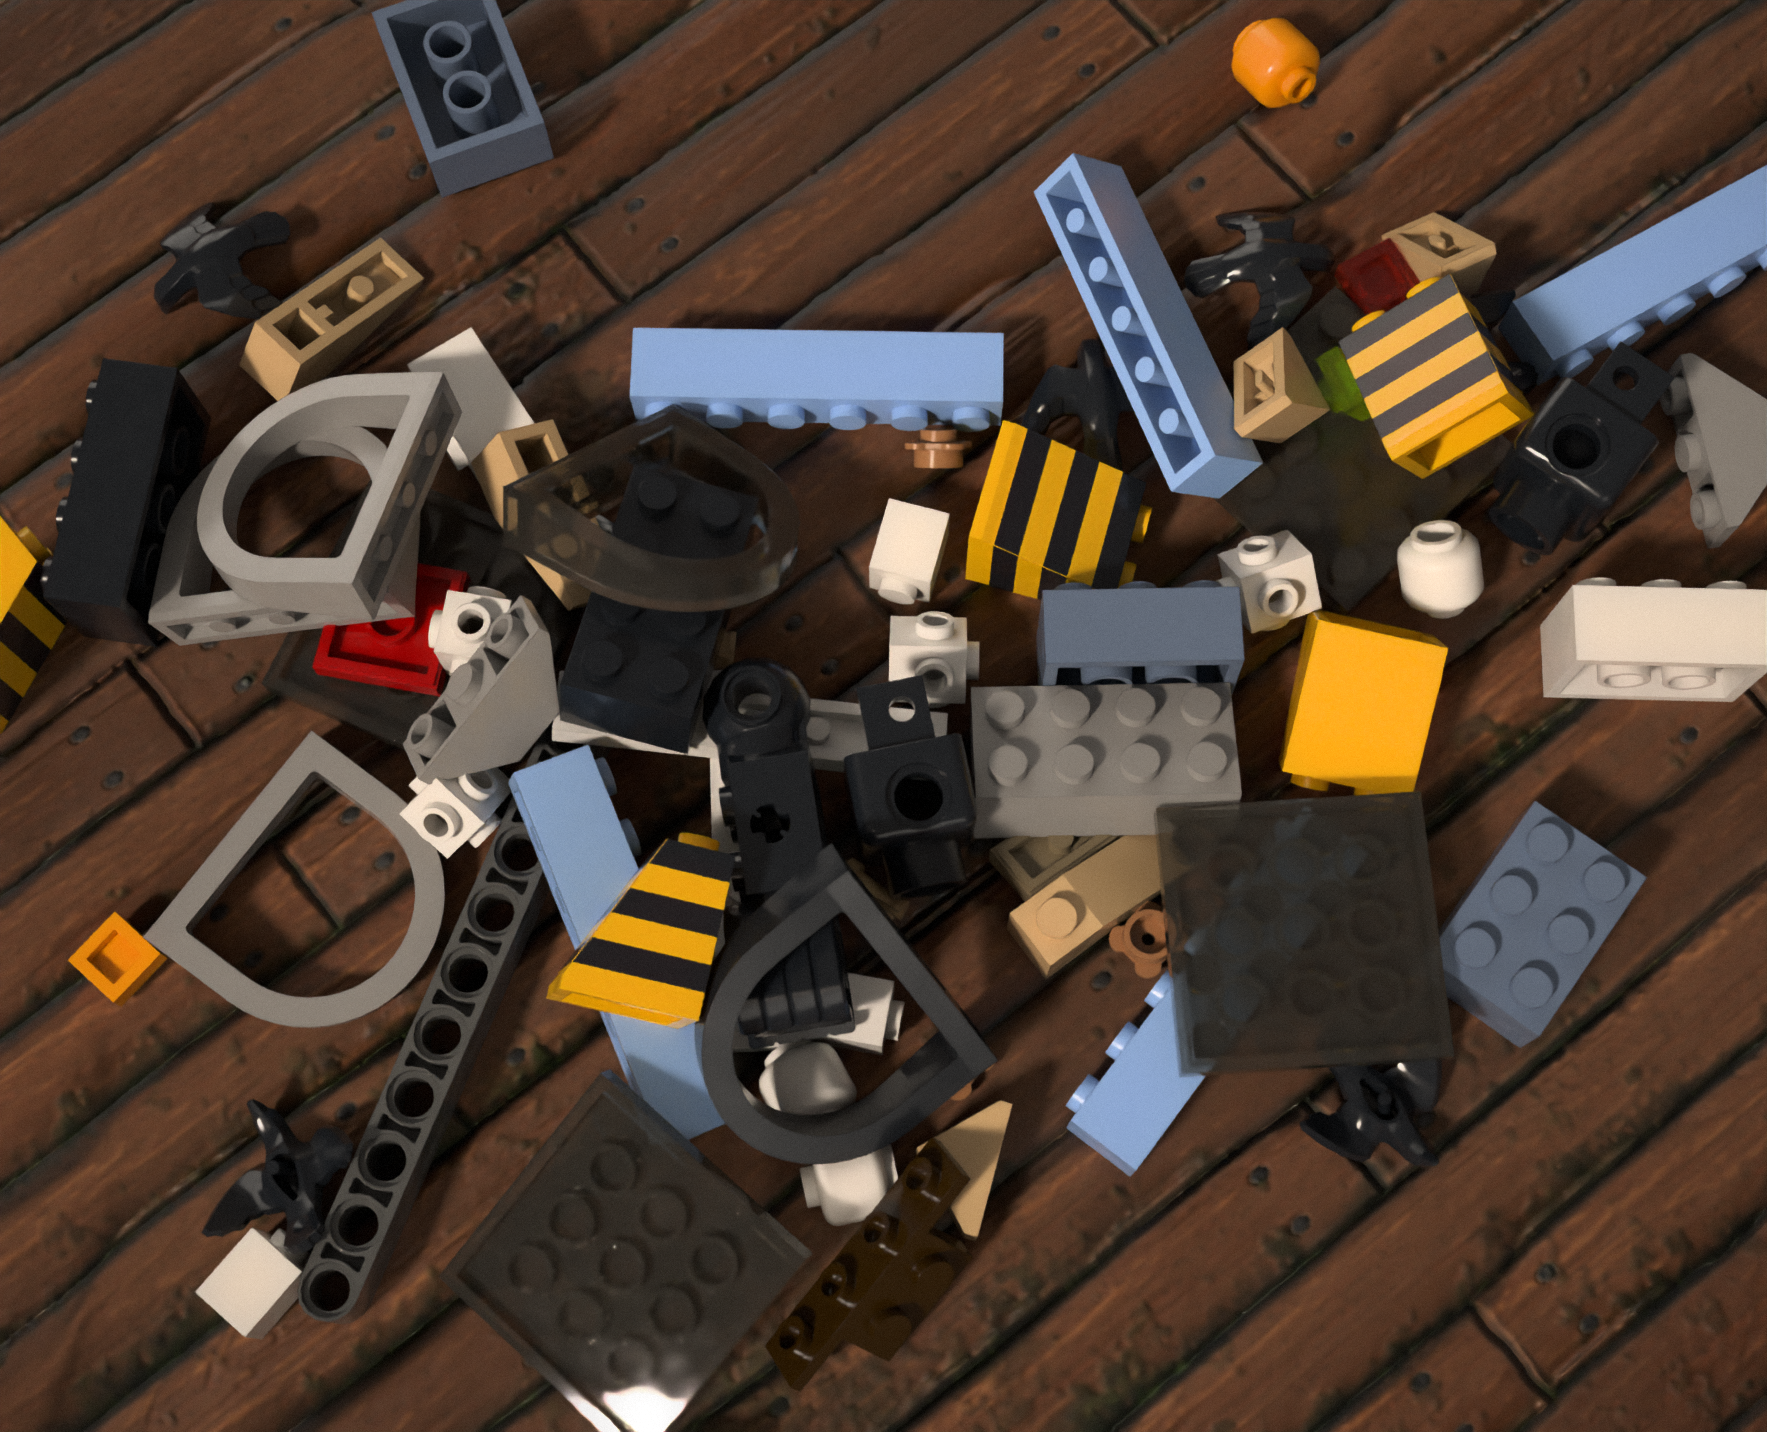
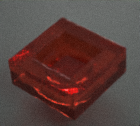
M1390 238L1339 264L1334 275L1362 317L1379 310H1384L1385 312L1391 310L1407 300L1406 295L1409 290L1420 283Z

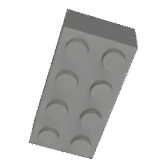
M1230 682L971 687L969 728L971 779L978 810L974 838L1048 837V835L1231 834L1234 832L1242 789Z

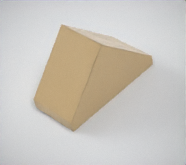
M1435 212L1381 235L1386 251L1409 290L1426 279L1432 277H1440L1442 279L1451 274L1465 287L1470 296L1479 290L1497 254L1494 242Z
M1283 327L1233 362L1234 430L1242 438L1282 443L1331 410L1292 337Z
M999 1100L934 1137L942 1142L971 1178L947 1208L960 1234L965 1239L976 1241L979 1234L1012 1104ZM926 1143L917 1147L916 1156L925 1146Z

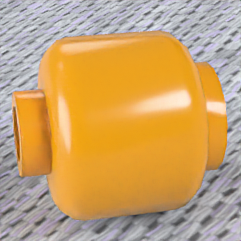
M1270 18L1258 20L1251 23L1239 34L1233 46L1231 63L1233 76L1262 105L1267 108H1281L1291 103H1298L1304 100L1314 89L1320 66L1319 50L1287 19Z

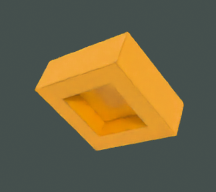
M114 911L68 961L113 1003L122 1007L168 958L154 945L144 939V936L123 916Z

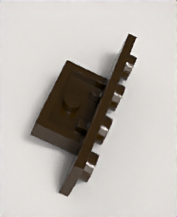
M934 1137L929 1139L765 1345L790 1388L801 1392L842 1339L889 1362L973 1258L961 1241L934 1227L935 1223L971 1180L941 1141Z

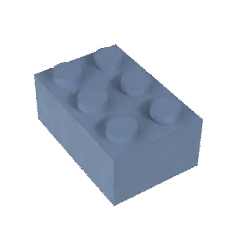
M406 0L371 12L442 198L554 158L544 120L496 0Z
M1200 580L1188 583L1183 588H1157L1153 583L1137 581L1123 584L1118 589H1092L1091 586L1084 583H1066L1057 586L1054 590H1043L1036 636L1038 686L1230 682L1232 696L1245 660L1239 587H1222L1220 583L1215 581Z
M1534 801L1514 821L1411 969V972L1521 1048L1540 1037L1647 877Z

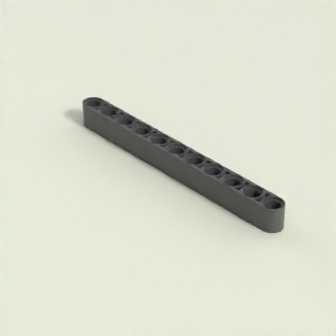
M553 721L538 738L525 768L567 753L560 749L561 742L552 741ZM589 745L594 760L601 757L606 760L611 747ZM513 796L327 1216L322 1238L316 1242L301 1275L297 1290L299 1304L304 1312L315 1320L341 1325L351 1323L362 1317L371 1305L549 893L550 887L539 860L535 866L526 871L520 872L510 869L509 864L513 853L522 846H533ZM500 904H508L514 907V917L508 927L496 932L485 930V915L491 908ZM471 964H485L488 969V976L484 985L475 992H460L458 989V978L463 969ZM446 1024L459 1025L461 1038L457 1047L448 1054H434L431 1041L436 1030ZM430 1085L433 1089L434 1100L429 1111L419 1117H408L405 1112L404 1103L410 1090L416 1086ZM402 1147L407 1160L405 1169L394 1180L382 1181L377 1170L379 1158L389 1148ZM372 1209L378 1218L377 1233L367 1244L357 1246L350 1237L349 1229L351 1222L361 1211ZM342 1273L349 1281V1298L342 1307L330 1311L322 1301L323 1285L334 1274Z

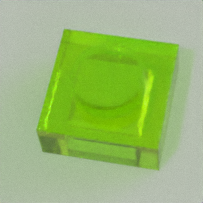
M1336 346L1316 358L1315 360L1325 377L1318 381V386L1332 410L1336 413L1343 410L1344 413L1361 422L1371 417L1342 349Z

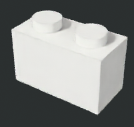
M472 327L407 364L410 372L435 371L444 373L462 410V415L446 453L458 471L469 466L477 480L478 478L471 462L498 432L535 424Z

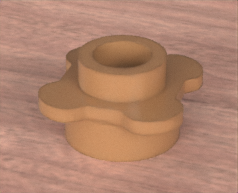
M948 428L920 429V440L905 442V449L914 450V467L917 468L963 467V450L972 447V441L957 440V429Z
M1151 901L1138 908L1124 926H1115L1109 935L1111 949L1115 952L1124 953L1135 964L1136 974L1145 979L1157 977L1161 972V964L1172 954H1181L1184 951L1183 947L1187 943L1185 931L1182 928L1175 927L1171 919L1161 912L1160 906ZM1149 934L1153 936L1154 943L1152 945H1145L1142 942V937Z

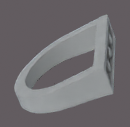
M434 371L353 374L325 379L285 396L247 424L216 461L206 480L198 505L197 530L200 543L224 582L244 599L263 607L374 621L462 415V410L444 373ZM350 426L396 429L342 554L339 557L273 558L254 555L239 547L236 528L243 499L257 476L282 452L307 437L330 429Z
M360 426L326 430L307 437L282 452L263 469L254 482L276 467L297 459L311 456H336L352 460L364 466L373 483L388 448L375 435ZM220 454L192 481L180 498L171 516L162 548L148 623L181 646L318 629L326 625L336 624L337 626L415 617L420 514L374 621L271 609L254 604L233 590L210 593L213 564L204 552L199 540L197 512L202 490L213 466L221 456Z
M311 730L143 938L228 1002L259 1019L294 1028H322L345 1024L360 1019L392 1001L407 988L427 962L436 944L444 915L445 888L441 860L437 849L430 842L423 839L416 829L400 815L401 811L408 804ZM316 779H321L376 819L396 838L403 848L413 872L415 902L412 920L402 944L388 963L374 976L349 990L321 997H295L277 993L260 986L195 938L193 929L312 782Z

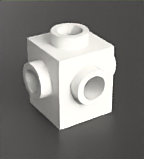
M1288 530L1270 536L1260 535L1247 538L1240 542L1236 548L1217 554L1222 578L1215 582L1220 583L1222 587H1239L1242 623L1252 634L1258 631L1279 629L1285 626L1291 619L1322 609L1312 553Z
M479 586L469 587L467 593L447 590L443 610L436 609L434 611L428 633L429 647L434 648V653L447 674L451 676L460 665L469 661L487 638V633L494 620L501 614L507 613L513 603L511 600L506 599L505 594L491 588ZM470 628L479 630L476 633L469 634Z
M939 611L924 612L918 616H891L889 681L922 675L929 708H940L950 703L965 704L966 680H978L979 642L967 641V618L953 617L948 613Z
M497 767L472 774L465 773L461 777L449 780L436 777L430 785L418 780L416 776L408 786L417 795L401 811L400 815L416 829L423 839L430 842L448 859L466 841L474 848H477L501 823L502 819L495 813V810L511 792L508 784L510 779Z

